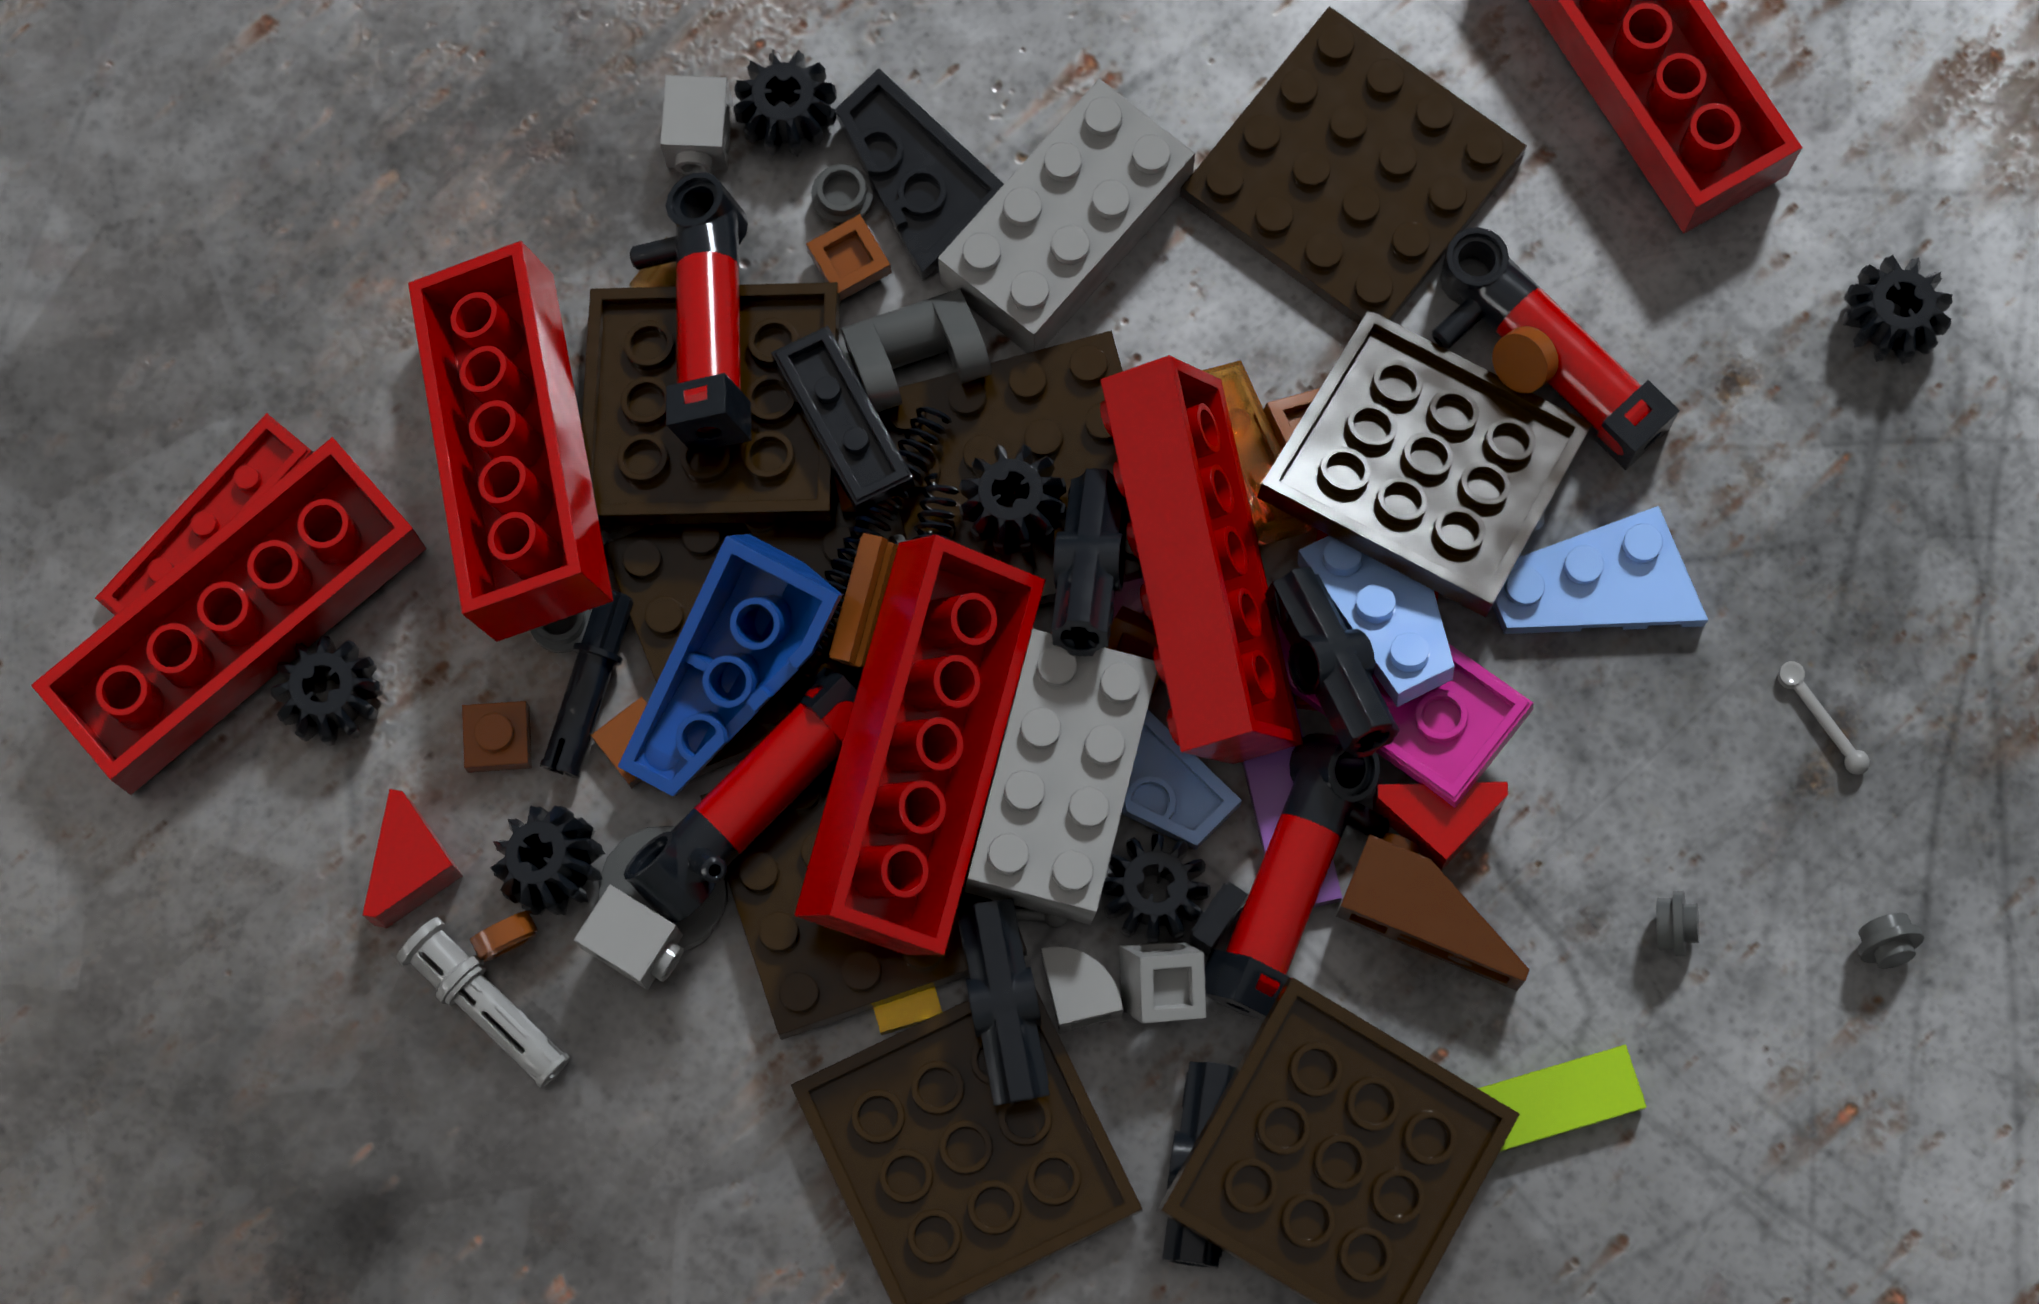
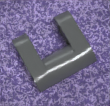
M960 289L841 328L854 372L877 413L903 404L892 370L903 365L947 351L961 384L992 374L990 360L981 333Z

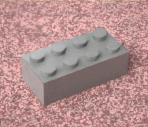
M1099 78L938 257L940 284L949 291L960 289L967 305L1026 353L1044 349L1181 194V187L1194 172L1195 152Z
M1036 629L1032 630L967 878L965 893L992 900L1013 899L1015 906L1088 925L1091 924L1098 909L1157 673L1154 660L1109 648L1099 649L1095 652L1094 656H1072L1062 647L1053 645L1051 633Z

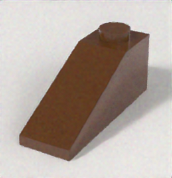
M1384 833L1382 839L1370 834L1336 917L1517 991L1525 982L1530 969L1431 859L1418 854L1420 846L1407 838L1393 833Z

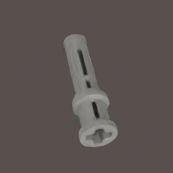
M439 917L429 920L407 940L399 950L396 959L403 966L411 964L437 989L435 997L442 1004L447 1003L449 1006L457 1004L536 1081L538 1087L546 1086L568 1064L570 1056L563 1053L484 976L486 968L483 966L484 961L480 960L477 955L469 957L444 932L445 923Z

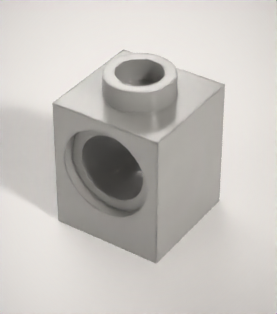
M665 76L660 145L667 167L675 168L678 172L687 175L696 172L711 173L712 169L728 170L733 100L727 77Z
M611 884L574 938V941L582 950L646 990L650 988L655 978L663 982L670 976L684 951V948L678 945L683 934L675 924Z
M1182 940L1119 945L1121 1001L1124 1012L1141 1023L1206 1018L1204 952Z

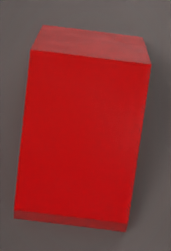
M1475 782L1456 808L1424 784L1377 785L1373 796V810L1387 818L1389 825L1402 837L1419 845V853L1431 859L1442 871L1502 808L1508 796V782Z
M389 789L362 914L374 926L384 928L390 927L463 877L415 804L403 791Z

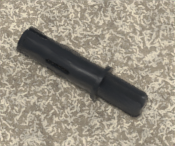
M612 590L613 602L592 609L582 643H574L572 650L578 654L544 759L540 763V767L561 775L565 772V775L569 777L580 778L583 760L614 665L620 666L622 664L623 658L618 655L630 618L633 599L615 590Z

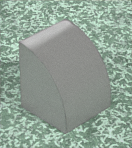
M1067 947L1041 948V959L1059 1034L1123 1019L1124 1009L1118 988L1104 966L1091 956L1076 949Z

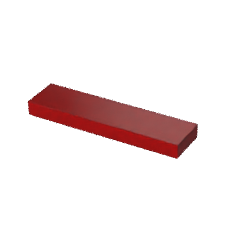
M266 413L103 588L95 599L114 616L310 456L313 451Z

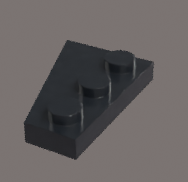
M878 68L835 109L836 117L919 275L924 281L939 266L938 257L1004 183Z

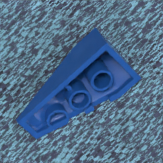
M751 534L726 536L618 767L672 797L677 796L815 653L843 594L804 562Z

